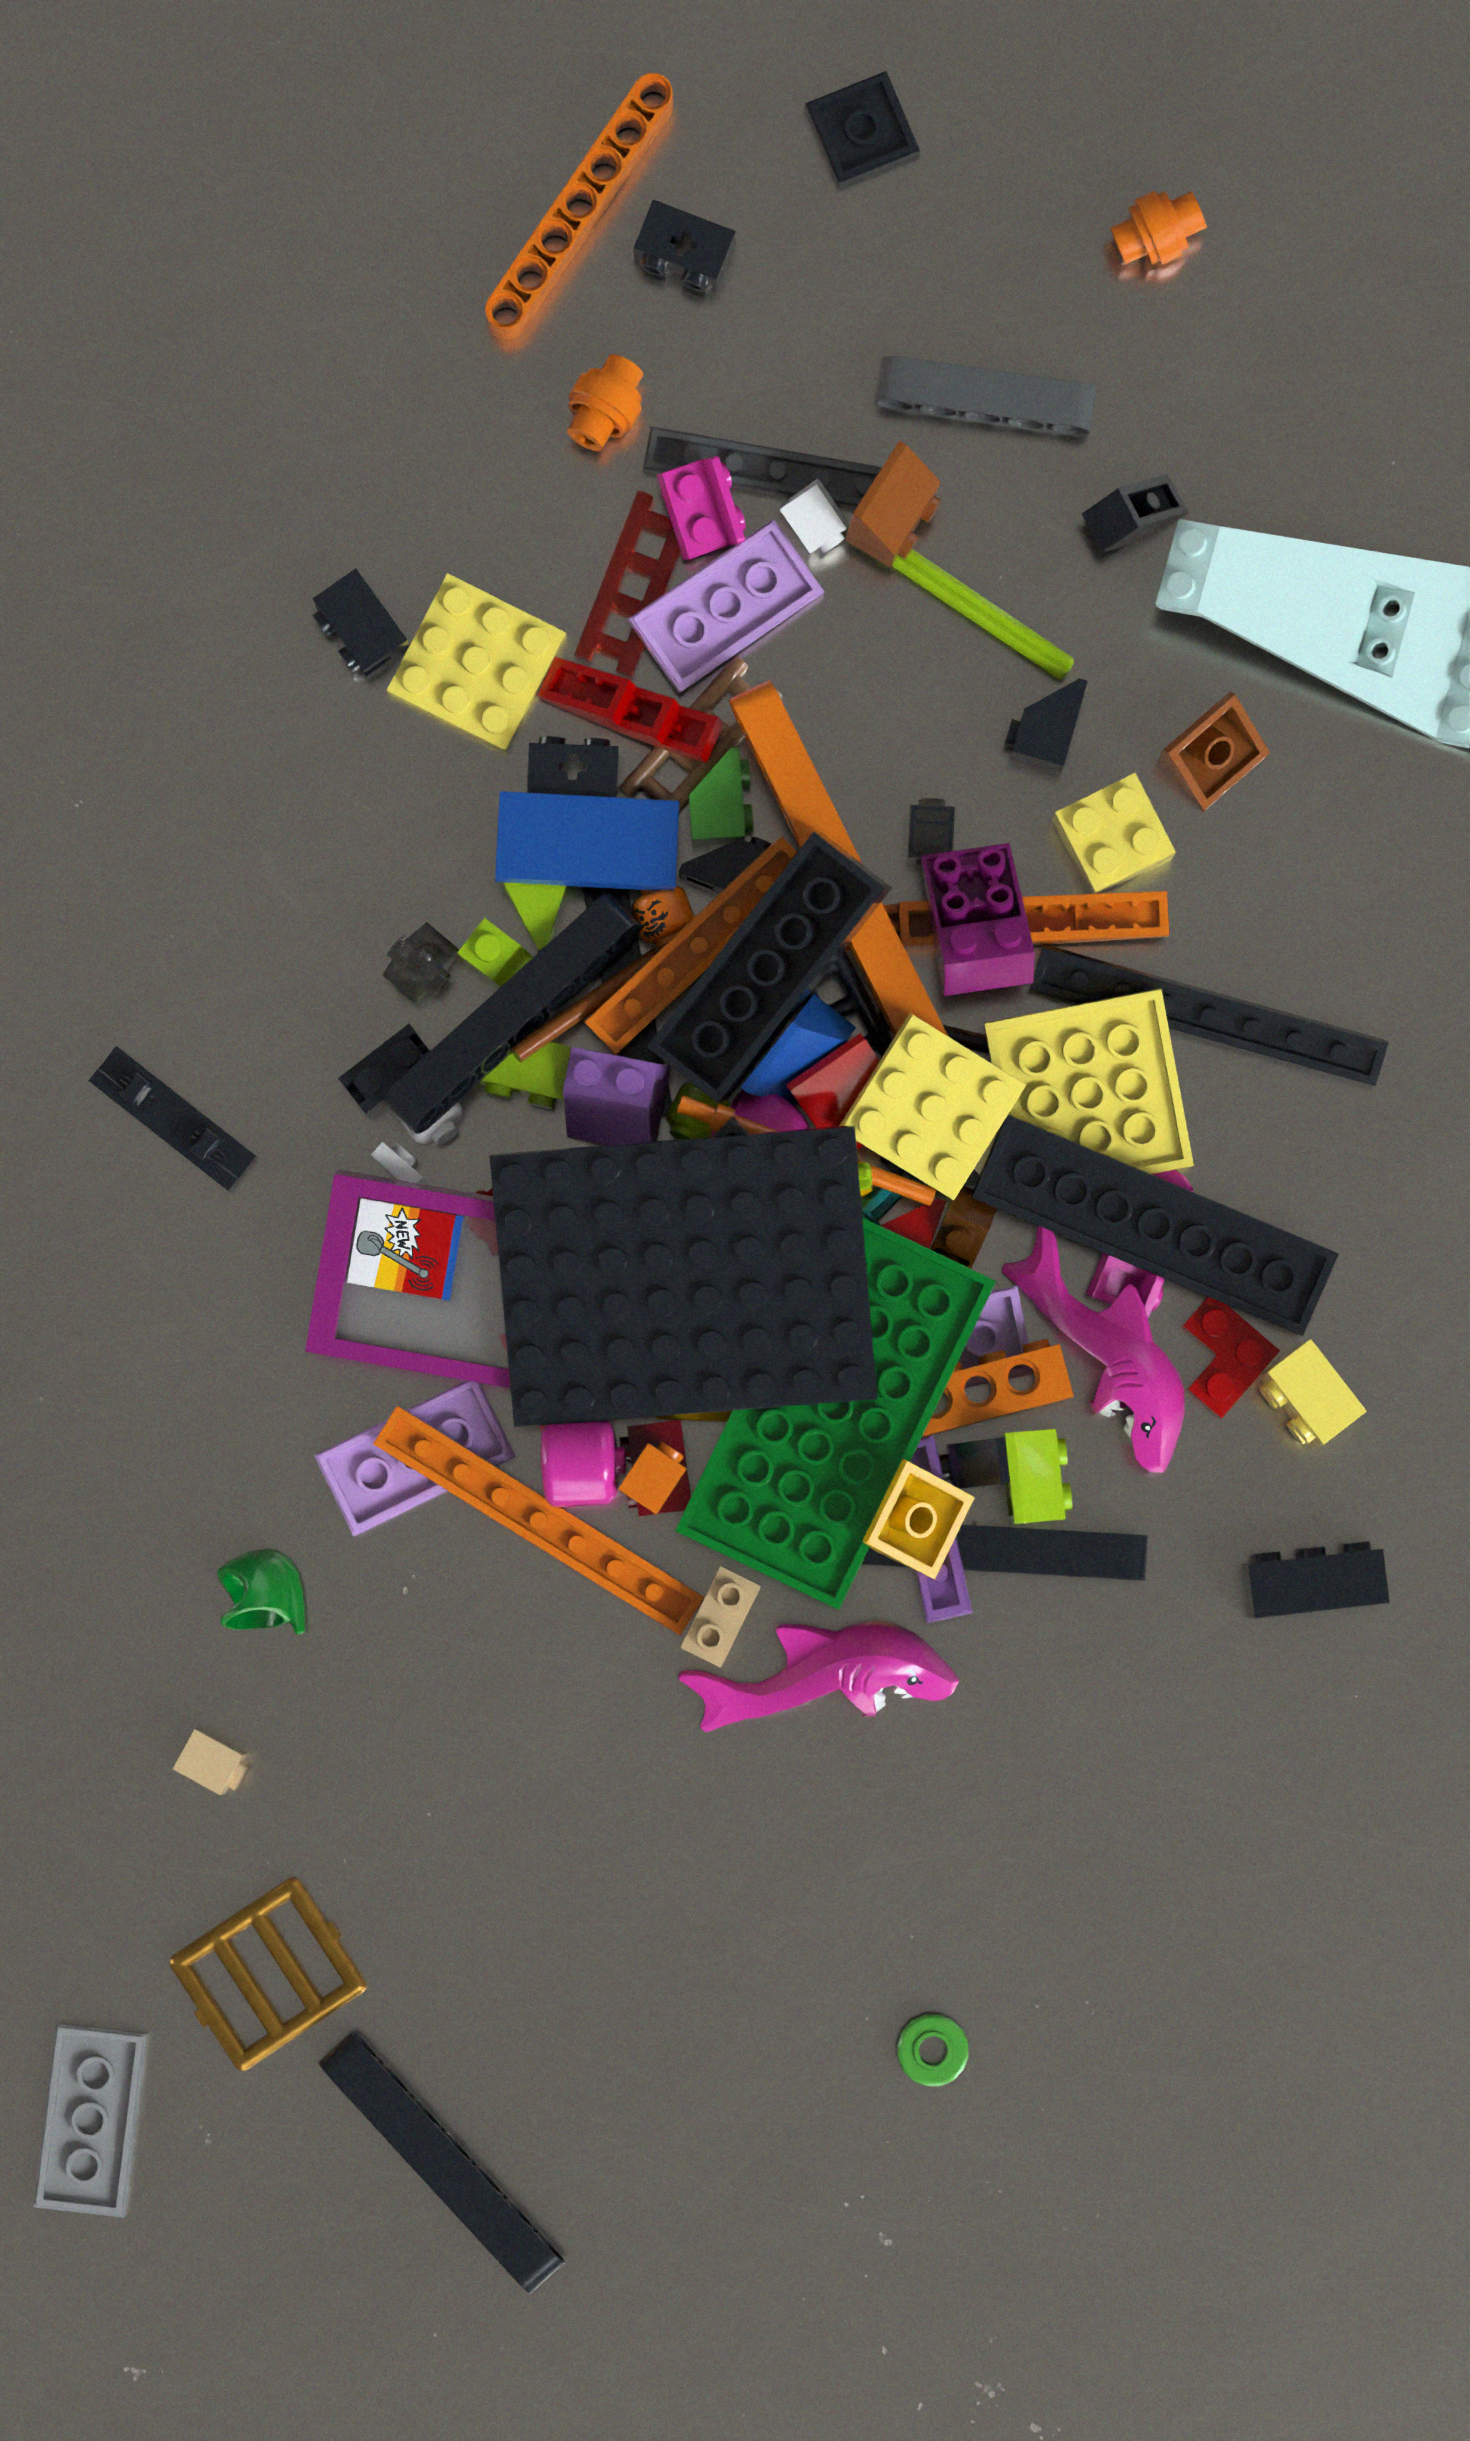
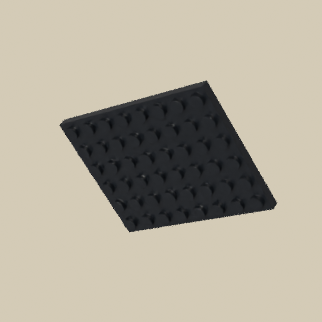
M855 1125L502 1153L489 1156L514 1427L877 1399Z

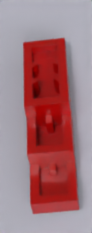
M556 656L537 695L545 702L601 726L706 764L724 726L719 717L681 706L672 697L636 687L630 679Z

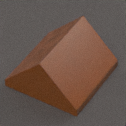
M1230 691L1164 748L1158 762L1204 811L1269 755L1270 751L1237 696Z

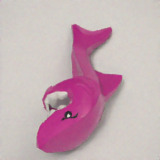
M1038 1226L1032 1253L1026 1259L1005 1263L1002 1273L1017 1284L1035 1302L1039 1310L1063 1333L1107 1366L1098 1385L1094 1401H1089L1093 1412L1110 1417L1117 1413L1116 1410H1124L1128 1405L1134 1414L1126 1417L1127 1422L1124 1430L1132 1441L1135 1459L1150 1472H1164L1172 1458L1182 1429L1185 1414L1184 1387L1180 1374L1171 1360L1153 1341L1146 1309L1137 1289L1129 1284L1124 1288L1112 1306L1100 1312L1089 1309L1069 1294L1061 1278L1057 1240L1053 1231Z
M880 1620L854 1623L837 1631L800 1624H782L777 1626V1635L787 1653V1666L780 1673L760 1683H737L702 1670H684L678 1675L680 1681L703 1698L705 1708L700 1727L705 1732L744 1719L759 1718L790 1709L838 1689H841L845 1696L864 1712L862 1716L876 1717L877 1712L886 1705L884 1701L886 1699L885 1694L881 1693L885 1687L894 1685V1693H898L901 1698L916 1697L938 1701L951 1695L959 1683V1679L951 1667L922 1638L895 1623Z

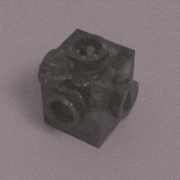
M426 922L410 937L407 938L403 935L387 953L391 962L382 976L416 1004L427 993L430 992L433 996H436L446 986L452 977L447 970L458 956L457 952L459 949Z

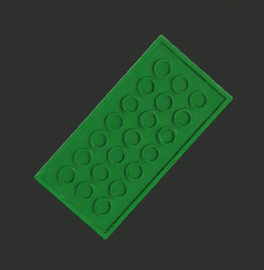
M863 1218L877 1399L733 1410L675 1530L694 1541L840 1610L870 1548L862 1541L902 1459L911 1462L996 1284L995 1280Z

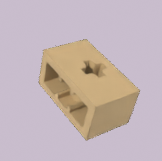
M720 1566L680 1648L721 1668L761 1586Z

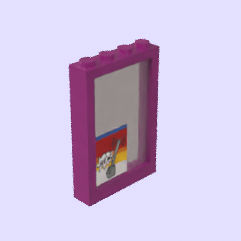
M338 1170L334 1173L305 1352L510 1388L493 1196L346 1170Z

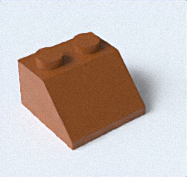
M900 440L853 512L845 541L890 568L898 556L903 559L908 557L919 536L913 533L921 519L927 523L930 522L942 501L936 497L941 484L939 479Z

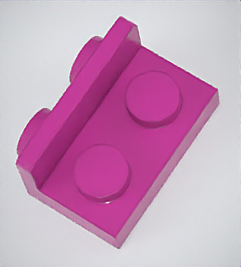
M718 456L703 458L656 474L683 560L692 559L728 545L745 542L743 533L746 528L745 519L740 508L734 505L729 490L732 487L730 472L727 466L721 463Z

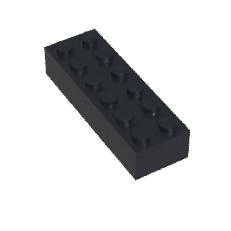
M813 831L647 1047L716 1103L727 1101L892 887L823 832Z

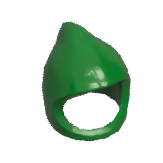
M259 1549L231 1559L217 1570L219 1582L234 1603V1606L227 1610L220 1618V1624L223 1627L232 1630L263 1629L290 1623L295 1634L300 1635L304 1633L303 1589L299 1572L289 1557L273 1549Z

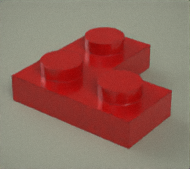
M1208 1296L1181 1326L1215 1355L1186 1390L1219 1419L1226 1415L1280 1352L1276 1346L1227 1304Z

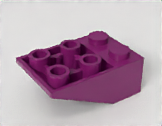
M1010 843L922 855L921 864L936 960L944 996L1033 983L1035 951Z

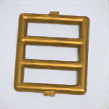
M296 1878L285 1880L172 1955L169 1960L172 1971L198 2009L193 2012L203 2028L207 2025L209 2026L227 2056L239 2071L248 2070L362 1994L366 1988L365 1981L338 1941V1938L341 1937L339 1931L332 1921L326 1923L312 1899ZM288 1900L292 1902L344 1982L343 1985L323 1998L319 1996L267 1915ZM250 1925L253 1926L306 2008L284 2024L229 1941V1939ZM213 1950L268 2033L246 2049L191 1966Z

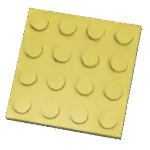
M1162 989L983 1023L990 1062L1026 1085L1008 1113L1009 1115L1150 1174L1194 1166Z

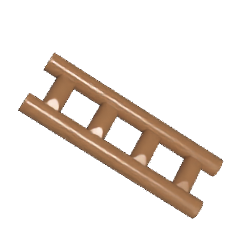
M735 655L689 708L717 716L711 709L728 690L736 696L752 688L740 677L748 668V665ZM776 689V691H777L779 697H781L782 695H781L780 692ZM720 719L724 726L718 737L719 741L715 744L707 764L654 746L621 783L618 789L628 798H633L641 790L653 800L679 801L680 811L689 801V794L730 748H736L745 736L737 720L730 727ZM669 756L689 773L673 793L652 777Z

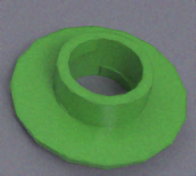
M925 2014L913 2019L902 2030L897 2043V2058L903 2072L914 2082L924 2086H942L954 2081L964 2070L969 2057L968 2040L963 2029L953 2019L940 2014ZM930 2036L939 2037L946 2043V2055L937 2063H929L921 2059V2043Z

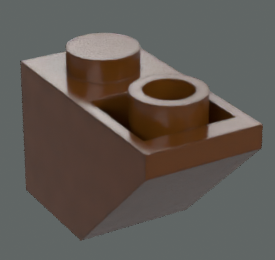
M963 1185L956 1198L951 1200L930 1250L972 1269L997 1208L972 1198L974 1189Z

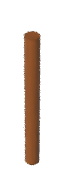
M655 948L650 949L510 1048L514 1057L520 1063L594 1012L658 951Z

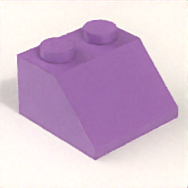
M571 1047L563 1088L567 1137L605 1145L657 1141L671 1066Z

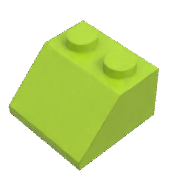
M1056 1429L1009 1432L1000 1435V1438L1005 1437L1010 1483L1005 1484L1009 1525L1066 1519L1065 1510H1072L1073 1505L1070 1483H1062L1060 1465H1068L1065 1438H1057Z

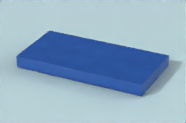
M500 791L495 882L675 891L679 801Z

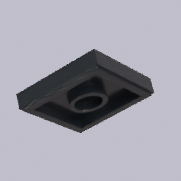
M887 71L805 103V110L838 188L920 155V149Z

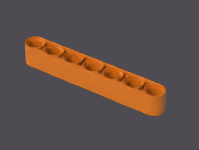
M647 73L635 82L488 298L485 305V316L489 331L500 340H513L524 332L670 117L673 110V91L670 81L665 76L658 73ZM649 92H658L665 98L657 106L646 105L641 99ZM632 127L640 133V136L633 142H624L617 137V134L624 128ZM602 163L610 164L616 169L615 173L609 178L596 177L592 171L597 165ZM577 199L586 200L591 204L590 210L582 215L571 213L568 210V206ZM552 235H559L567 241L566 245L558 251L546 249L543 243ZM528 271L537 272L542 276L541 282L534 287H525L518 280L523 273ZM504 307L512 308L518 313L516 319L508 324L497 322L494 319V315L499 309Z

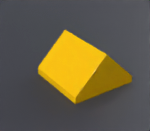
M902 1459L862 1542L874 1551L935 1579L975 1497Z

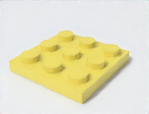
M447 573L386 691L387 694L507 753L567 635L566 632Z
M909 1013L839 1126L855 1125L856 1141L954 1200L1026 1085Z

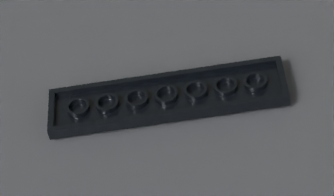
M1009 1114L1000 1127L971 1196L983 1203L1301 1336L1305 1334L1339 1255L1336 1251Z

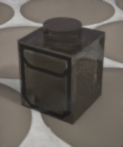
M937 798L919 799L918 805L910 804L906 865H922V855L953 851L955 807L945 806V800Z

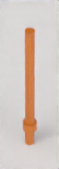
M684 1095L681 1096L676 1109L678 1113L709 1124L708 1129L716 1132L732 1116L750 1134L778 1131L735 1115V1109L719 1103L714 1107ZM870 1165L872 1185L928 1206L931 1205L936 1189Z

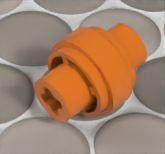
M1154 190L1134 199L1135 204L1128 207L1131 218L1110 227V231L1125 265L1146 255L1151 265L1158 262L1164 265L1182 257V251L1189 249L1186 237L1206 229L1207 225L1192 191L1170 200L1165 191L1157 194Z
M611 354L601 369L590 368L586 373L580 374L569 393L570 402L568 407L574 418L567 429L568 435L587 449L601 451L609 436L621 437L624 433L629 432L642 411L640 405L642 397L636 390L644 375L642 370L627 358Z

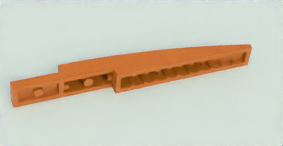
M1167 891L1022 897L1033 945L1169 936ZM927 901L898 902V904L883 905L906 952L935 951ZM847 945L845 948L847 954L853 955L849 945Z

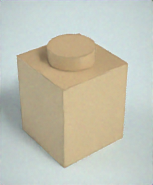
M196 1728L181 1752L173 1770L218 1795L225 1794L228 1787L234 1791L237 1789L248 1766L242 1764L246 1756L245 1752L201 1728Z

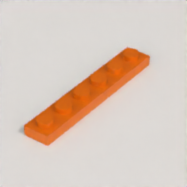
M782 836L775 840L584 1020L615 1055L710 966L796 855V850Z

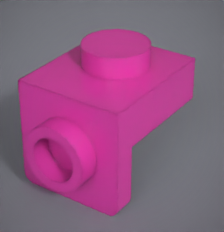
M1103 1253L1086 1294L1112 1305L1124 1288L1131 1284L1137 1289L1149 1318L1151 1311L1156 1310L1162 1300L1164 1278Z

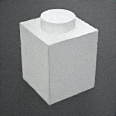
M816 479L781 504L780 511L809 553H812L819 547L825 553L845 539L842 531L847 529L848 521L819 479Z

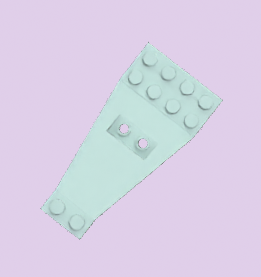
M1182 519L1178 520L1155 603L1159 609L1203 617L1439 743L1470 748V567ZM1400 605L1399 612L1395 616L1389 617L1386 615L1390 606ZM1388 647V653L1384 658H1375V653L1379 648Z

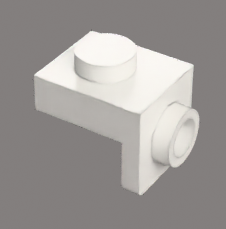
M382 1142L371 1154L372 1158L397 1180L419 1184L426 1182L424 1177L412 1168L417 1160L398 1143L390 1149Z

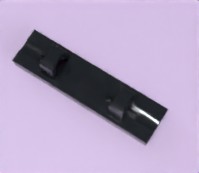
M117 1046L88 1080L229 1192L233 1190L258 1158ZM152 1088L141 1103L137 1105L140 1094L145 1089Z

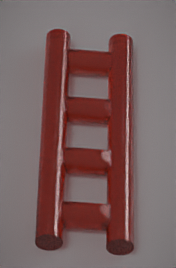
M637 491L574 653V656L585 661H591L595 649L616 656L620 659L615 671L628 677L633 675L644 643L633 628H631L627 641L602 633L609 611L613 608L633 616L664 595L681 551L670 517L649 510L654 497L643 491ZM642 526L667 535L658 560L633 551ZM626 567L651 576L643 600L618 592Z

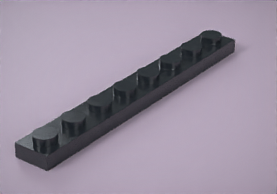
M1046 944L1042 945L1034 973V982L1031 983L1030 990L1082 1004L1162 989L1169 1029L1372 1086L1377 1084L1389 1045L1388 1040Z

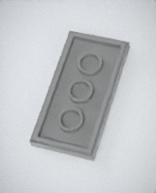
M65 2023L56 2024L33 2207L122 2218L126 2216L148 2033Z

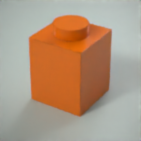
M662 1441L657 1448L648 1443L618 1490L657 1515L687 1470L679 1464L684 1456Z

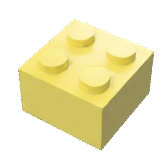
M1136 773L1056 811L1052 818V823L1088 894L1106 893L1171 861L1176 853Z
M1311 1339L1297 1345L1258 1376L1263 1383L1258 1388L1274 1409L1277 1407L1283 1408L1291 1419L1286 1423L1288 1429L1302 1445L1305 1443H1310L1312 1447L1324 1445L1367 1412Z

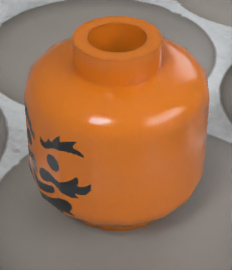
M675 886V891L640 890L642 896L632 903L631 911L633 917L642 925L640 930L642 941L646 944L656 945L657 950H660L694 918L686 892L680 886Z

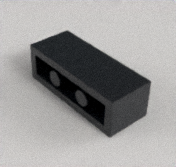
M1370 1541L1343 1544L1344 1553L1326 1555L1325 1546L1298 1549L1299 1558L1281 1560L1280 1551L1253 1554L1254 1563L1243 1564L1249 1617L1255 1619L1390 1603L1383 1549L1371 1550Z

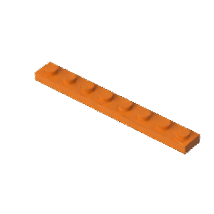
M398 1405L373 1443L378 1448L680 1636L704 1599V1596L567 1510L562 1507L549 1505L543 1495Z

